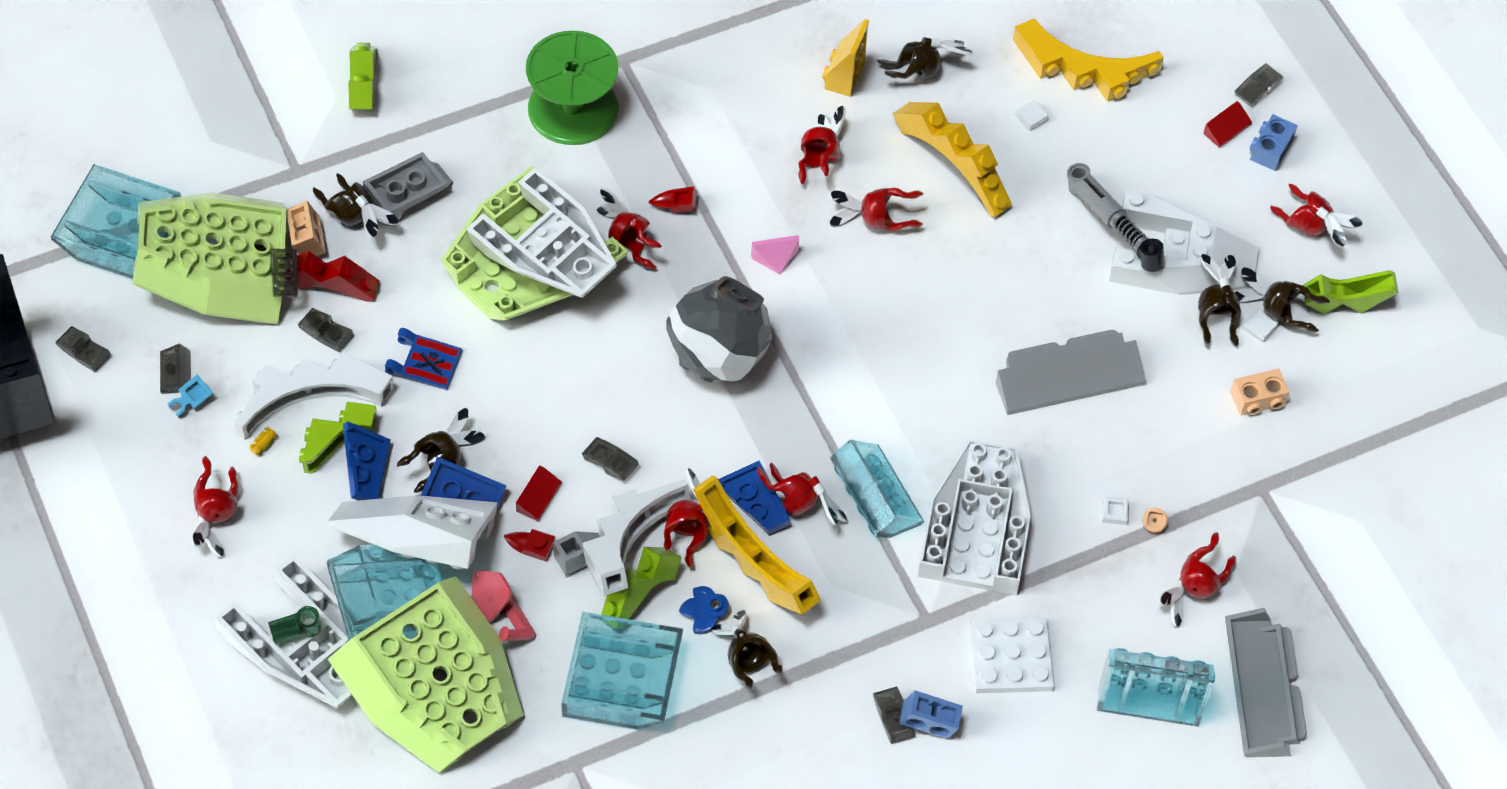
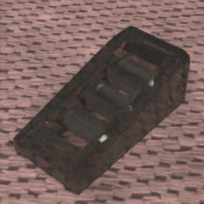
M272 249L270 252L273 297H298L297 249ZM278 260H289L290 264L278 263ZM278 268L290 269V272H278ZM278 277H291V281H278ZM278 286H291V290H279Z

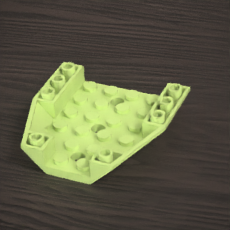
M533 165L479 204L441 259L458 290L489 319L508 320L573 295L516 273L490 259L471 243L466 230L483 213L515 240L535 224L544 214L523 197L518 183L535 168ZM613 237L607 241L603 239L616 263L629 253ZM495 285L498 289L496 291H487L486 287Z
M205 193L139 202L137 224H139L138 248L134 263L133 285L204 315L278 324L284 289L286 207L282 202L219 193ZM165 231L170 237L162 238L157 232ZM214 238L218 241V244L212 245L206 239ZM254 245H263L266 250L258 251Z
M456 576L436 583L353 637L328 658L329 663L371 723L438 773L458 761L465 752L499 729L504 730L524 716L501 639ZM407 626L414 627L417 631V636L409 639L404 636L403 629ZM435 669H443L447 674V678L444 681L436 680L433 677ZM466 711L474 712L477 716V721L473 724L466 723L463 719V713Z

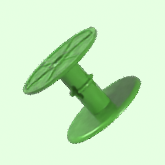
M583 31L557 32L539 41L532 48L526 60V75L534 89L528 101V116L533 127L545 138L564 145H582L601 138L613 127L619 112L618 99L612 89L618 75V60L615 52L603 39Z

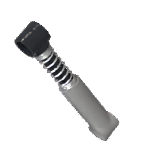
M1083 163L1071 165L1067 170L1070 193L1079 196L1108 227L1114 228L1129 243L1141 259V266L1144 270L1149 272L1161 270L1165 265L1163 243L1158 239H1149L1142 233V230H1138V226H1135V223L1131 222V219L1127 217L1126 210L1091 175L1089 166Z

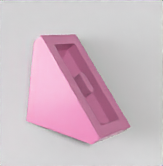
M799 235L752 242L751 257L754 261L780 275L798 253Z

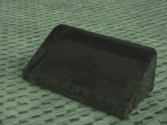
M180 343L160 351V393H179L178 389L191 380V352Z

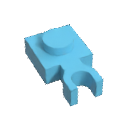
M197 374L178 389L182 396L173 399L167 405L169 408L174 404L181 405V410L176 413V416L179 417L185 412V408L188 405L195 410L211 397L213 392Z

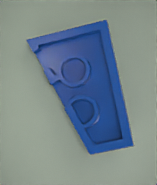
M347 421L343 424L351 498L357 501L378 499L391 439Z
M436 457L420 496L497 502L498 508L507 485Z
M760 460L718 479L727 496L768 535L791 525V521L776 491L768 490L764 482L759 478L757 468L760 467L765 472Z

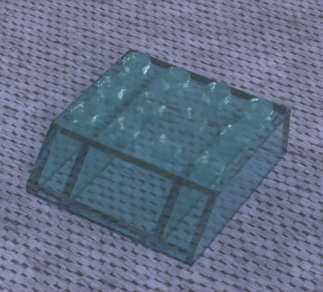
M93 164L51 235V240L77 261L133 279L139 224H137L138 203L181 197V194L178 191ZM165 231L157 232L162 238H167L169 235Z
M374 544L358 545L327 561V567L348 640H351L368 627L442 581L437 564L429 563L425 559L417 557L406 558L399 553L389 551ZM407 626L403 629V634L405 637L412 639L417 636V631L414 627Z
M582 612L561 702L562 717L637 730L664 723L683 629Z
M1123 648L1109 649L1099 683L1096 711L1199 727L1215 682L1214 667L1199 660L1185 661L1174 656L1160 657L1148 652H1128Z

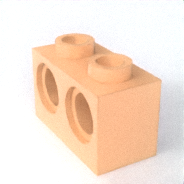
M305 201L288 208L286 213L291 243L297 253L301 254L310 251L316 256L326 253L320 216L310 203Z
M1278 368L1234 379L1230 393L1240 416L1246 414L1255 415L1262 410L1283 407L1286 405L1290 391Z

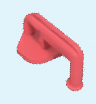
M488 570L474 571L471 598L488 622H492L504 610L515 628L502 627L499 632L501 641L533 639L535 636L534 629L512 596L510 585L503 574Z

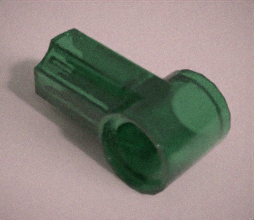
M304 606L295 614L268 622L275 645L301 636L314 637L319 634L322 628L319 612L312 606ZM306 619H315L312 624H303Z

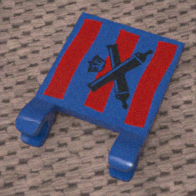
M400 328L398 342L403 345H412L404 366L395 360L388 359L385 364V372L392 376L405 377L447 390L462 348L417 335L406 328Z

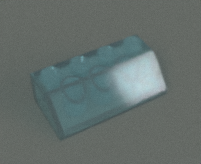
M849 440L830 457L834 464L835 472L844 481L846 491L854 498L857 503V509L865 517L872 534L877 537L892 538L924 523L923 518L879 444Z

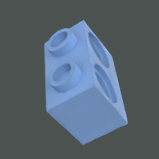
M1272 114L1268 122L1264 121L1259 130V134H1261L1259 138L1254 137L1249 149L1252 150L1250 160L1276 171L1294 139L1298 125Z
M915 690L903 701L899 724L948 739L959 729L963 706Z

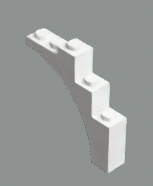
M344 352L337 359H333L329 369L304 358L299 365L294 366L291 376L265 364L262 370L257 371L253 377L252 383L255 393L249 397L245 409L242 412L240 411L234 419L236 435L245 440L260 423L272 414L289 405L308 399L348 397L364 400L382 407L394 390L393 376Z
M685 479L638 494L634 489L612 496L615 514L597 519L600 537L582 543L586 564L604 596L628 588L624 563L634 541L648 527L665 517L667 511L674 503L680 500H691L689 486Z

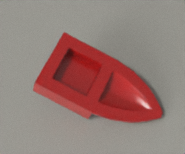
M694 186L668 190L649 200V204L658 208L671 209L672 213L695 210L697 191Z
M531 529V532L523 531L505 534L504 539L517 552L547 562L553 548L555 536Z

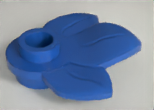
M707 586L693 588L694 598L684 601L679 609L680 614L694 619V634L704 633L714 628L717 619L723 618L729 610L727 598L722 594H715ZM720 603L717 608H712L714 604Z

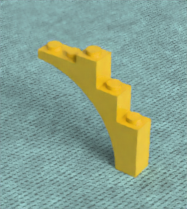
M1035 18L1015 26L1014 43L1040 79L1046 76H1053L1060 71L1073 90L1081 87L1084 88L1094 83L1107 102L1122 98L1127 94L1129 84H1135L1145 77L1154 76L1162 68L1164 57L1160 51L1130 58H1107L1091 55L1073 49L1058 41Z
M908 102L892 113L902 134L912 135L927 142L959 169L982 200L990 217L998 216L1013 205L995 169L998 163L988 144H973L963 123H948L939 103Z
M711 475L693 489L711 525L708 529L717 547L734 554L743 574L760 581L770 602L803 615L821 601L812 580L785 564L752 531L730 501L717 477Z

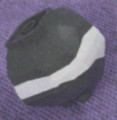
M728 276L693 287L678 302L666 320V330L679 356V365L686 370L695 372L700 375L701 379L709 383L713 382V380H741L765 355L772 339L767 307L763 304L764 298L756 291Z

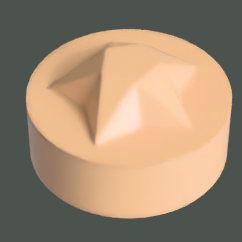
M1150 508L1144 513L1142 523L1147 531L1159 533L1167 526L1168 517L1162 509Z

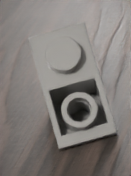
M575 531L553 542L554 558L565 576L587 566L582 543L599 538V533Z

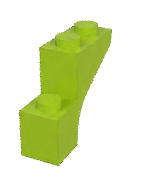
M358 42L349 51V109H373L376 46H370V42Z
M1390 270L1342 280L1328 278L1321 274L1303 284L1312 294L1324 296L1330 300V303L1318 304L1305 296L1306 305L1323 314L1342 304L1359 313H1363L1399 293L1396 275Z
M347 401L345 411H340L339 422L312 418L311 426L305 430L304 441L306 446L301 448L299 463L303 464L304 473H315L345 443L343 424L349 421L375 432L378 419L376 405Z
M644 546L637 570H625L628 588L607 595L601 617L616 626L625 625L655 585L663 581L675 580L682 557L671 550L666 551L664 547Z

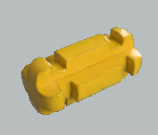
M266 427L265 432L262 431L254 439V444L251 443L249 445L250 451L256 456L261 455L260 451H264L273 442L271 439H276V432L270 427Z

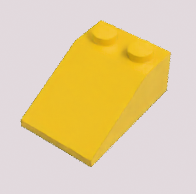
M864 19L840 41L837 49L832 50L830 56L831 64L825 67L822 79L825 80L826 90L851 97L865 64L869 20Z

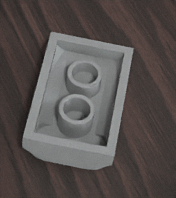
M421 152L364 180L363 187L368 191L374 205L393 213L399 220L405 210L446 189L453 181L438 163L430 161Z

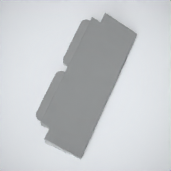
M1113 329L1070 338L1067 340L1066 345L1060 346L1058 343L1052 342L1011 351L1008 353L1006 360L1007 368L998 370L996 386L1007 415L1142 386L1146 383L1136 340L1124 342L1122 332L1118 333Z
M1265 608L1225 616L1244 755L1246 758L1291 756L1289 744H1300V740L1304 739L1307 735L1301 691L1298 686L1291 684V680L1296 679L1298 676L1292 632L1288 627L1282 628L1281 624L1272 625L1271 618Z

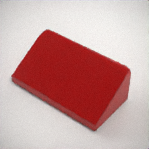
M1236 101L1207 122L1203 134L1220 148L1250 126L1252 121L1242 105Z
M539 465L516 501V512L539 521L561 486L562 481L546 468Z

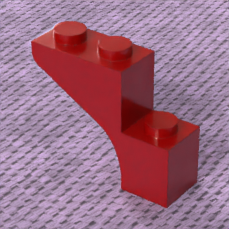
M310 251L290 258L284 276L285 279L301 290L309 287H324L366 302L374 300L380 282L379 279L346 256L326 263Z

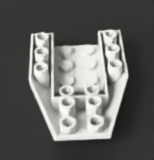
M968 439L932 497L917 577L1017 595L1031 518L1017 448Z
M430 496L348 501L341 503L328 520L327 526L389 551L399 553L406 558L417 557L433 564L443 563L455 569H468L475 557L477 540L487 539L493 531L497 502Z

